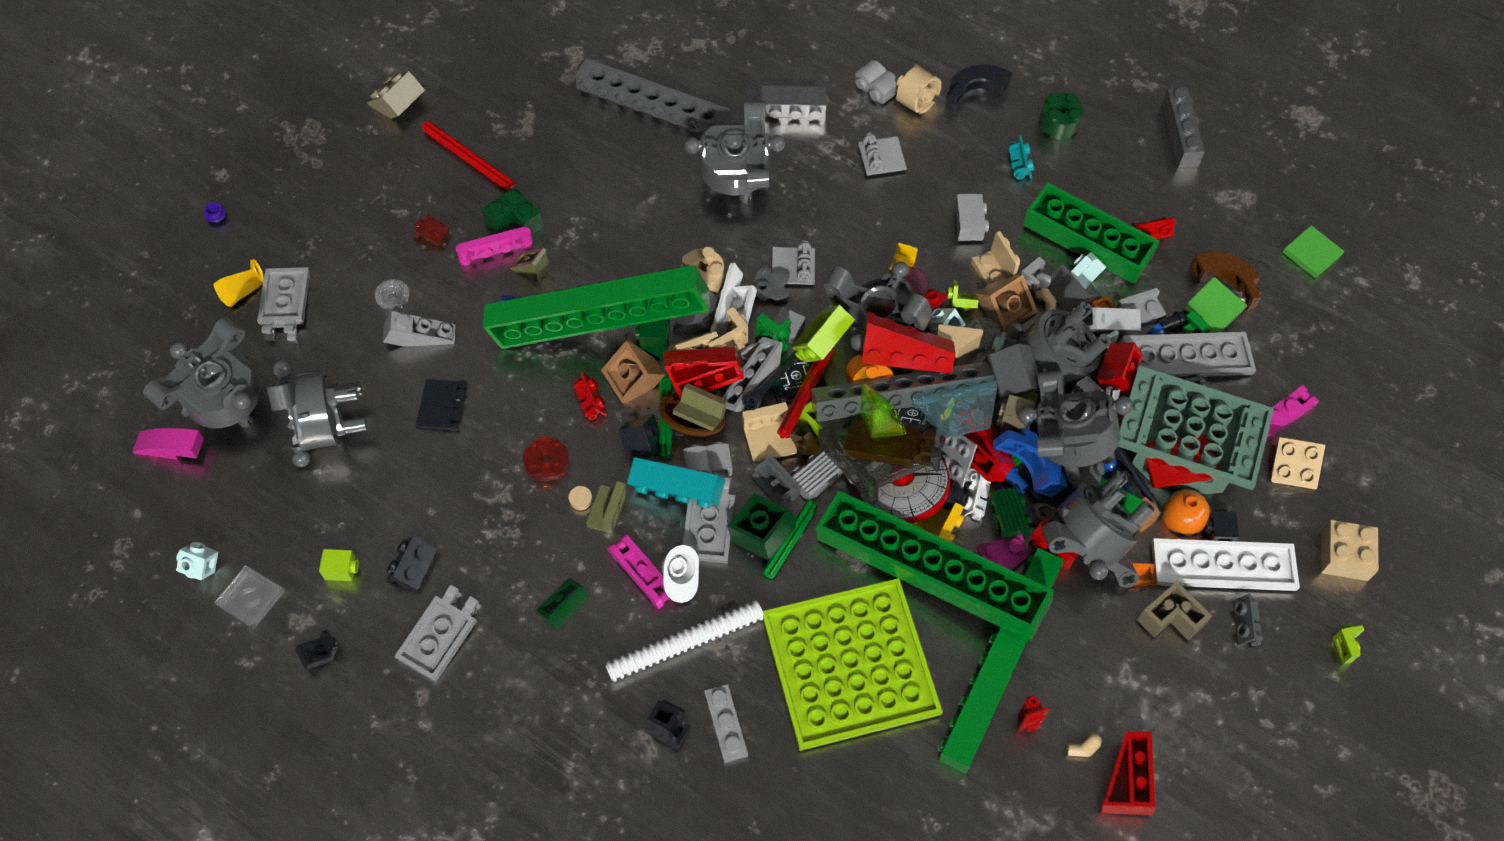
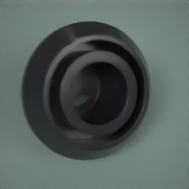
M958 482L951 484L948 498L943 505V508L951 511L955 502L962 506L964 505V490Z

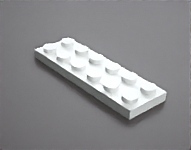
M1153 538L1151 542L1156 585L1172 586L1177 581L1184 587L1297 591L1300 588L1294 544Z

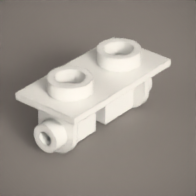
M977 472V480L966 482L967 492L964 497V508L961 515L967 516L971 514L973 519L981 520V517H984L987 501L980 499V497L988 498L991 481H987Z

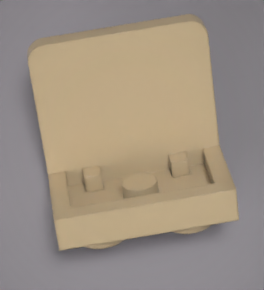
M732 307L726 311L727 333L710 342L708 348L735 347L738 353L748 347V325L746 318L741 312L738 313Z

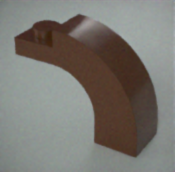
M1219 251L1195 255L1190 267L1198 283L1210 281L1213 277L1225 281L1235 287L1242 301L1247 304V310L1256 308L1262 297L1260 289L1256 287L1261 277L1248 262L1233 254Z

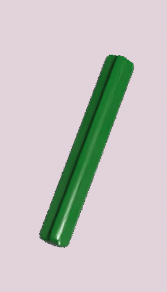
M663 377L659 381V408L662 399L672 394V381L669 377ZM659 412V455L661 459H670L672 457V428L665 423Z
M811 500L806 501L794 520L796 528L764 567L763 575L769 579L775 577L816 512L817 504Z

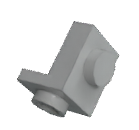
M1038 257L1033 262L1029 261L1021 272L1032 295H1035L1040 285V281L1034 275L1043 272L1045 261L1041 257Z

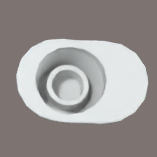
M679 545L674 547L662 562L664 590L670 599L679 603L687 602L693 598L698 588L699 557L690 546Z

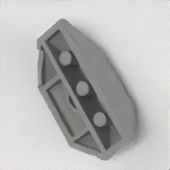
M762 337L757 343L737 353L742 362L744 379L715 389L716 396L728 400L726 409L735 412L749 410L743 405L742 397L748 391L756 390L779 367L782 342Z

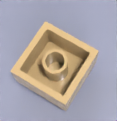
M1330 520L1321 531V573L1369 581L1378 572V528Z

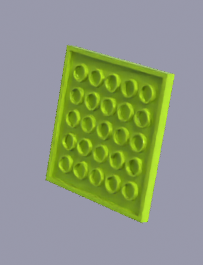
M899 578L763 611V622L799 751L942 715L943 711Z

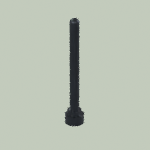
M795 351L756 390H750L742 397V403L747 409L756 410L762 403V396L799 360L795 355Z
M1117 447L1114 452L1142 495L1157 505L1158 510L1161 512L1159 516L1163 515L1161 505L1135 465L1132 464L1124 448Z

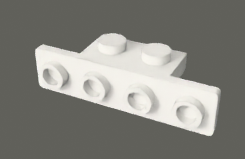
M730 263L726 272L719 304L716 308L713 325L710 328V333L716 331L718 338L727 333L726 311L732 307L738 313L741 312L744 315L748 325L757 293L754 285L740 286L743 273L735 263Z

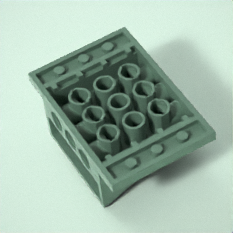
M1139 365L1129 395L1133 408L1129 414L1123 416L1118 447L1135 452L1132 464L1149 481L1150 478L1145 464L1146 457L1150 459L1158 458L1164 460L1168 465L1183 466L1189 469L1190 472L1196 474L1204 473L1212 477L1210 481L1168 486L1177 490H1194L1200 494L1223 493L1229 483L1253 490L1274 408ZM1207 434L1206 437L1210 444L1205 445L1203 448L1200 464L1193 462L1194 456L1198 453L1201 445L1197 437ZM1177 438H1182L1178 446L1177 456L1171 455V449L1176 444ZM1146 442H1156L1154 449L1145 446ZM1184 443L1193 445L1194 449L1185 447ZM1207 451L1215 452L1217 457L1209 455ZM1217 463H1219L1221 471L1216 469Z

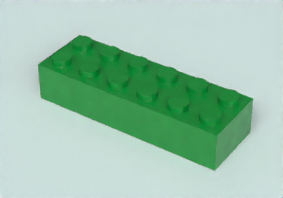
M1048 182L1027 210L1023 226L1080 256L1082 254L1086 256L1092 252L1106 265V270L1133 284L1137 282L1154 256L1160 240Z

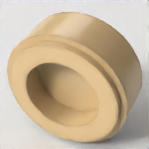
M584 486L573 488L569 493L570 505L576 510L587 509L592 503L591 491Z

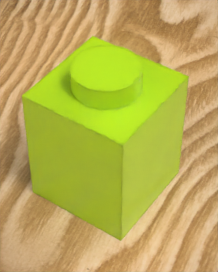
M323 549L319 572L324 580L353 581L354 573H357L359 569V561L352 550Z

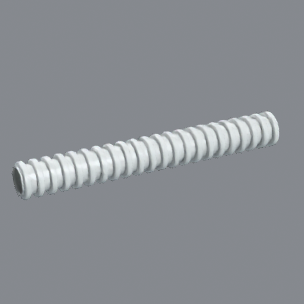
M754 600L752 604L746 603L745 607L739 606L738 610L732 609L731 613L725 612L724 616L720 614L716 619L713 617L711 621L705 620L704 624L698 623L697 627L691 626L690 630L684 629L683 633L676 632L675 636L673 634L669 635L668 639L664 637L662 638L663 641L657 640L654 645L650 643L648 644L649 647L643 646L641 647L642 650L635 649L634 653L628 652L625 657L621 655L618 660L614 658L613 662L606 661L609 676L615 682L619 677L623 679L626 674L630 676L633 671L637 673L640 668L644 670L647 665L651 667L652 663L658 664L659 660L666 661L667 657L673 658L674 654L680 655L681 651L687 652L688 648L692 650L695 645L699 647L702 642L706 644L708 640L711 639L713 641L717 636L721 638L722 634L728 635L729 631L735 632L736 628L742 629L743 625L749 626L750 622L754 624L758 619L760 621L763 620V611L760 604Z

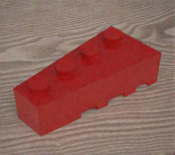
M867 311L861 351L863 364L952 374L956 354L954 341L929 332L923 333L915 330V327L904 326L895 323L892 319L886 317L884 319L875 316V313Z

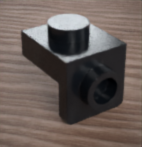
M324 630L320 638L297 645L295 651L305 670L333 661L338 644L335 637H331L329 631Z

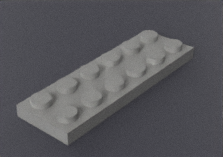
M1246 332L1123 336L1120 339L1121 343H1136L1143 356L1140 366L1178 378L1194 377L1197 374L1204 377L1253 375L1256 372Z

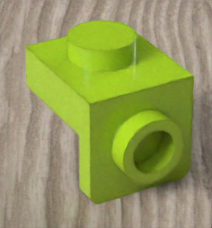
M952 280L951 287H947V299H949L951 306L959 307L960 310L969 311L972 308L978 309L979 300L976 294L958 293V283Z

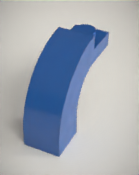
M1026 428L1018 433L1007 430L993 440L994 449L1018 457L1027 466L1032 476L1034 492L1053 497L1067 488L1062 465L1056 464L1048 458H1039L1037 437L1039 436Z

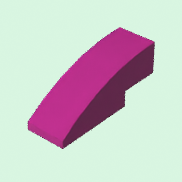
M181 428L149 429L139 432L132 452L134 454L177 460L179 456L197 459L204 438L199 430Z

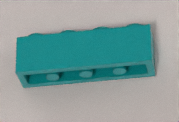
M634 457L627 484L634 487V492L647 495L648 491L655 492L654 496L668 499V496L676 497L675 501L689 504V500L697 502V506L710 509V505L719 507L725 479L715 474Z

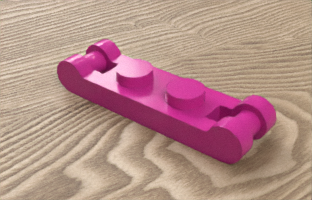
M521 227L460 243L456 246L459 263L467 266L472 260L487 258L494 254L509 252L521 247L523 249H530L533 246L531 230L528 227Z
M1301 385L1293 393L1272 407L1274 411L1266 441L1319 402L1315 396L1312 397L1307 392L1308 389L1304 385ZM1300 397L1305 402L1303 405L1298 401Z
M624 534L619 538L620 541L616 544H610L606 549L659 610L664 606V602L669 599L664 590L663 575L630 537ZM623 549H628L626 553H621ZM661 587L664 591L657 595L655 590Z

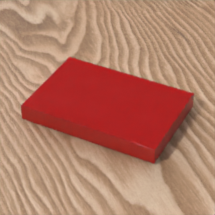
M1207 434L1197 437L1201 445L1198 453L1194 456L1193 462L1200 464L1202 450L1205 445L1210 444L1206 437ZM1177 438L1176 444L1171 449V455L1177 456L1178 446L1182 438ZM1146 442L1145 446L1154 449L1156 442ZM1184 443L1185 447L1194 449L1190 443ZM1207 451L1209 455L1217 457L1215 452ZM1146 457L1145 459L1152 488L1210 481L1212 479L1210 475L1204 473L1196 474L1183 466H1171L1158 458L1150 459ZM1217 463L1216 469L1221 471L1219 463Z

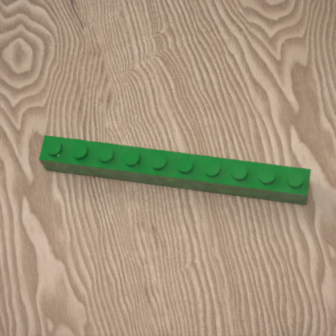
M1037 548L1035 555L1029 554L1024 565L1028 568L1026 574H1020L1051 588L1064 559ZM1001 627L998 634L992 633L987 644L991 649L988 655L982 654L977 665L981 667L978 675L973 673L967 686L971 688L969 696L963 695L958 705V708L962 711L959 717L953 716L948 729L952 732L949 739L943 737L937 750L942 753L939 761L965 774L967 773L1027 642L1026 639Z

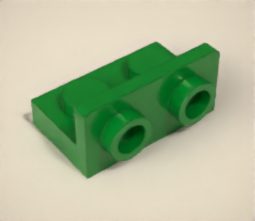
M762 313L756 322L755 343L762 337L780 341L783 344L781 352L783 353L790 344L791 320L787 318L779 326L773 318L767 317Z

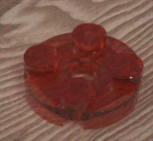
M554 437L537 438L523 452L525 470L530 478L534 480L552 481L562 478L569 465L568 450L565 445L563 446ZM544 455H549V458L552 459L548 463L540 461V459H544Z

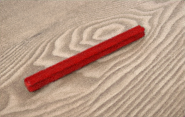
M426 121L422 125L425 133L506 191L516 187L514 180L431 121Z
M835 347L830 350L823 360L813 362L777 430L780 438L790 437L811 397V389L816 387Z

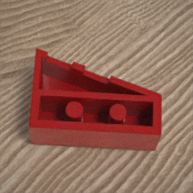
M735 347L663 352L664 367L680 399L683 388L687 383L708 392L744 379L742 362Z
M965 403L951 426L977 444L971 466L987 481L1003 482L1015 462L1009 453L994 449L993 440L999 437L982 405ZM947 433L945 434L944 438L942 439L944 442H945V438H946V436H947Z
M1126 731L1103 803L1102 813L1154 815L1155 786L1152 732Z

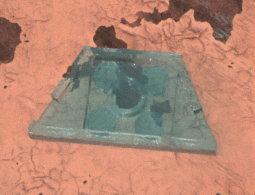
M995 380L913 398L912 406L915 409L918 407L926 415L925 419L932 425H935L945 438L989 429L992 423L998 382Z

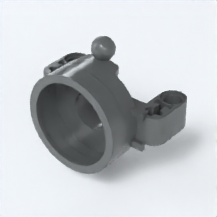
M899 261L895 263L892 267V274L885 273L882 278L871 280L862 286L856 285L851 274L839 266H834L823 287L828 298L836 305H840L855 319L849 327L853 336L851 338V346L855 350H862L867 311L879 300H890L895 304L892 312L885 316L886 318L892 319L895 323L904 326L915 327V330L924 332L933 313L928 300L916 294L909 282L904 279L909 273V266L905 262Z

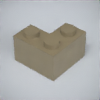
M1030 392L1017 396L1009 395L1008 398L1003 399L996 424L997 427H1000L999 436L1007 430L1016 433L1024 428L1029 430L1030 425L1021 423L1018 413L1026 406L1035 409L1037 393Z
M1176 581L1143 610L1137 621L1153 637H1156L1171 623L1187 640H1190L1208 623L1212 615Z

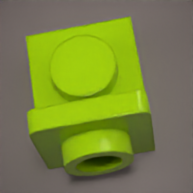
M1353 624L1344 625L1332 637L1343 664L1352 663L1361 655L1360 645L1355 638L1365 630L1363 625L1355 627Z

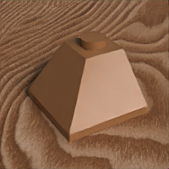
M1023 274L992 282L976 292L983 312L1001 332H1006L1009 324L1013 322L1020 324L1038 312Z
M627 340L601 369L622 403H627L652 390L665 376V373L654 357Z

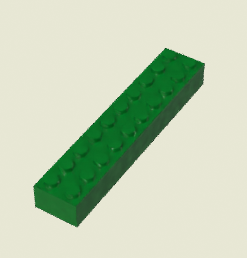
M686 265L681 268L665 269L660 272L644 273L628 278L623 277L607 282L602 281L586 286L580 285L575 288L559 289L554 292L538 293L533 296L517 297L512 300L485 304L483 328L501 349L709 312V288L695 265Z
M841 491L837 492L816 526L817 539L1030 642L1052 603L1053 589Z

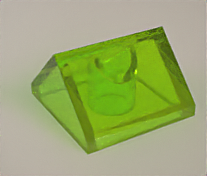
M864 383L861 388L860 414L871 438L904 435L907 431L896 409Z

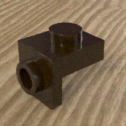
M804 424L790 436L801 455H816L821 451L817 444L818 439L808 424Z

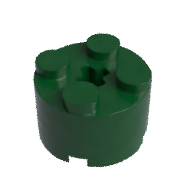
M1074 93L1049 94L1041 110L1039 118L1040 130L1043 133L1046 132L1050 135V138L1055 140L1071 138L1078 131L1083 115V106L1079 101V97Z

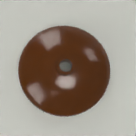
M677 392L667 395L660 403L659 412L665 423L675 431L694 437L710 436L721 431L726 423L725 413L723 420L711 431L674 415L673 409L681 400Z

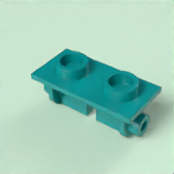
M1019 136L1020 142H1011L1008 148L1011 161H1015L1012 162L1013 174L1017 179H1023L1026 175H1029L1032 180L1031 171L1035 169L1032 159L1028 158V155L1031 154L1028 142L1024 143L1022 136Z

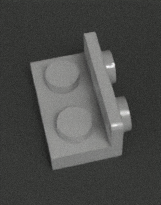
M1158 288L1145 289L1133 296L1126 295L1119 300L1116 307L1140 309L1141 327L1163 320L1167 316L1157 299L1160 292Z

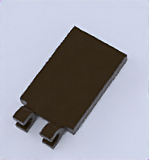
M852 419L843 447V456L912 467L914 462L930 467L931 452L934 451L936 445V431L928 430L921 434V429Z

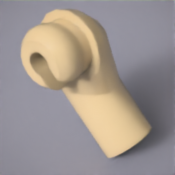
M1042 288L1035 292L1036 299L1045 302V311L1056 309L1057 301L1049 289Z
M1089 732L1087 734L1088 737L1082 744H1067V755L1090 757L1100 748L1102 739L1097 732Z

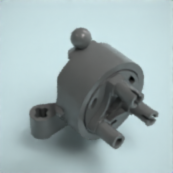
M744 101V124L712 125L701 135L700 140L693 137L688 138L684 143V148L689 154L699 152L701 176L711 189L726 195H739L740 201L747 203L748 200H752L753 191L758 188H769L770 149L774 152H781L785 148L786 143L781 136L776 135L769 139L768 134L765 133V101Z
M1084 301L1072 312L1059 309L1046 310L1025 332L1021 324L1015 322L1009 324L1006 328V334L1010 339L1017 340V344L1031 346L1038 372L1062 370L1064 391L1066 392L1072 391L1078 381L1088 376L1098 367L1101 361V352L1111 343L1110 339L1104 334L1096 338L1091 329L1082 321L1093 311L1089 303L1085 304Z
M224 317L215 323L210 336L201 346L193 347L188 351V346L181 341L174 342L170 346L169 352L173 358L178 360L175 365L176 368L167 376L150 381L144 387L143 395L161 410L169 408L178 400L183 407L182 415L184 417L188 415L194 422L204 427L224 428L239 423L242 427L249 426L248 421L250 423L253 422V417L250 413L256 407L260 397V382L248 361L250 356L247 353L240 354L233 350L243 340L245 331L230 319Z
M279 360L273 365V372L279 381L277 385L268 386L267 391L272 411L282 409L288 411L290 421L287 428L295 433L292 438L293 447H291L294 450L292 455L294 465L305 467L309 464L310 455L306 450L339 445L341 435L367 431L365 417L344 421L341 415L340 403L358 400V395H362L360 381L339 385V383L331 384L325 369L290 375L292 371L290 363L286 360Z
M1062 370L1039 372L1040 403L1036 409L1026 406L1018 413L1020 422L1025 425H1030L1036 421L1039 437H1037L1039 458H1048L1052 462L1064 466L1065 477L1068 480L1071 479V481H1076L1080 478L1079 467L1090 466L1101 461L1106 464L1114 462V451L1120 442L1117 413L1121 415L1129 414L1133 408L1131 399L1121 396L1114 401L1112 396L1100 390L1064 394Z
M1117 470L1104 485L1101 484L1098 488L1087 483L1080 484L1056 509L1062 523L1056 521L1047 523L1042 529V534L1052 553L1075 552L1083 556V563L1089 566V574L1093 579L1102 580L1106 578L1109 569L1113 572L1121 587L1129 588L1138 582L1139 576L1131 560L1125 555L1140 541V525L1155 511V508L1148 501L1144 500L1132 514H1129L1118 503L1126 496V493L1121 491V487L1129 480L1122 472L1120 473Z

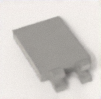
M308 267L265 269L257 321L259 326H262L261 332L265 334L266 342L275 341V328L284 327V333H287L288 341H297V324L304 323L310 279Z
M724 478L725 484L719 507L710 505V509L697 506V502L689 500L687 505L682 545L690 546L694 549L699 557V561L728 564L731 537L727 525L733 519L735 495L729 494L730 478Z
M451 584L442 599L437 596L434 597L394 656L400 662L435 683L477 622L472 616L481 608L479 601L471 596L463 608L456 605L455 603L462 594L458 588Z

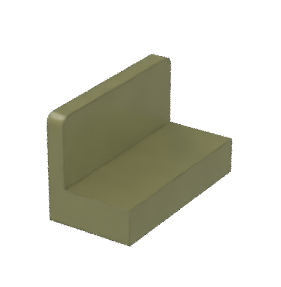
M687 383L683 388L680 402L673 409V414L713 431L724 418L728 400Z
M616 482L615 488L604 485L600 486L586 523L587 527L613 534L627 495L625 483Z

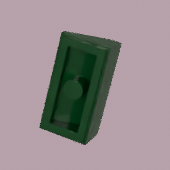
M569 578L536 612L553 628L559 629L589 599V594L582 585Z

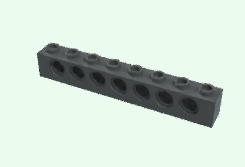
M587 58L575 75L577 88L584 92H589L620 105L648 113L656 118H662L673 124L687 127L692 131L704 134L712 125L732 123L731 109Z
M981 362L953 367L952 374L922 371L812 388V409L817 421L821 422L891 411L899 408H910L995 394V379L989 364Z

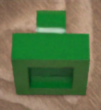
M1192 310L1186 316L1187 325L1183 328V334L1207 333L1209 324Z

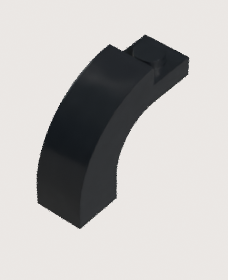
M986 64L973 65L960 70L951 78L950 88L946 95L948 100L946 108L954 111L964 96L976 91L986 92L1000 99L1010 86L1012 72L998 66Z

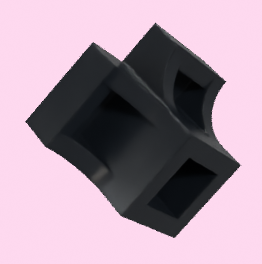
M654 414L646 415L635 421L626 422L618 430L625 451L638 450L645 458L653 457L659 451L657 439L659 437V427Z
M664 699L663 701L658 700L647 718L645 733L679 749L690 730V725L682 719L685 715V710Z

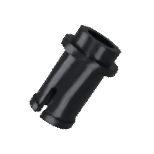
M1176 311L1172 316L1159 320L1157 324L1160 323L1167 332L1176 327H1184V324L1187 323V318L1183 312Z

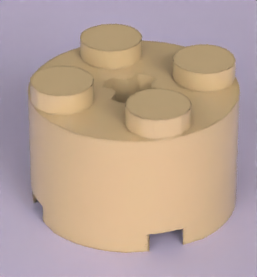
M914 65L906 75L899 77L896 100L914 112L923 114L935 103L933 101L935 94L939 96L942 86L941 80L920 66Z
M713 248L695 249L682 257L681 267L695 265L710 292L716 295L721 290L724 283V263L721 256Z

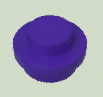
M211 202L204 208V216L209 222H219L226 215L225 208L217 202Z

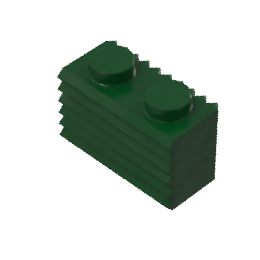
M1016 487L991 492L987 499V504L993 517L998 537L1005 539L1023 535V537L1028 536L1030 528H1032V520L1029 514H1025L1023 495L1018 494Z

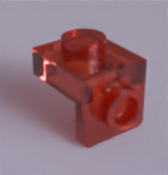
M428 214L424 219L419 218L413 229L416 231L413 237L417 239L420 235L438 247L450 228Z

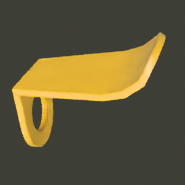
M255 259L250 260L251 270L221 278L214 283L218 297L226 306L233 307L240 299L263 286V273Z

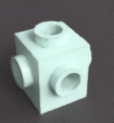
M938 308L932 312L933 316L927 325L930 333L936 335L939 324L964 327L965 323L955 308Z
M193 542L178 552L176 571L185 574L189 578L203 580L215 573L218 551L206 547L203 543Z

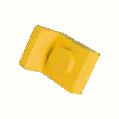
M897 243L895 255L888 273L892 274V267L895 263L899 261L905 262L909 266V273L904 279L909 280L918 249L909 244Z

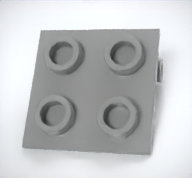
M867 133L864 140L858 142L867 176L907 170L898 136L876 139L872 133Z
M801 241L798 248L773 247L772 272L775 270L789 272V280L786 284L815 285V248H811L808 241Z
M950 426L940 457L947 465L950 479L964 487L965 481H975L978 478L977 471L974 468H970L977 444Z

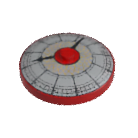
M934 451L931 452L930 467L914 462L912 467L885 463L858 481L860 499L908 523L914 524L923 521L935 514L948 498L951 481L947 465Z

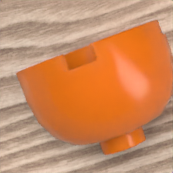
M1181 489L1175 491L1165 500L1162 508L1163 515H1161L1165 526L1172 533L1186 534L1185 536L1191 537L1199 534L1207 525V520L1210 517V506L1205 497L1199 492Z

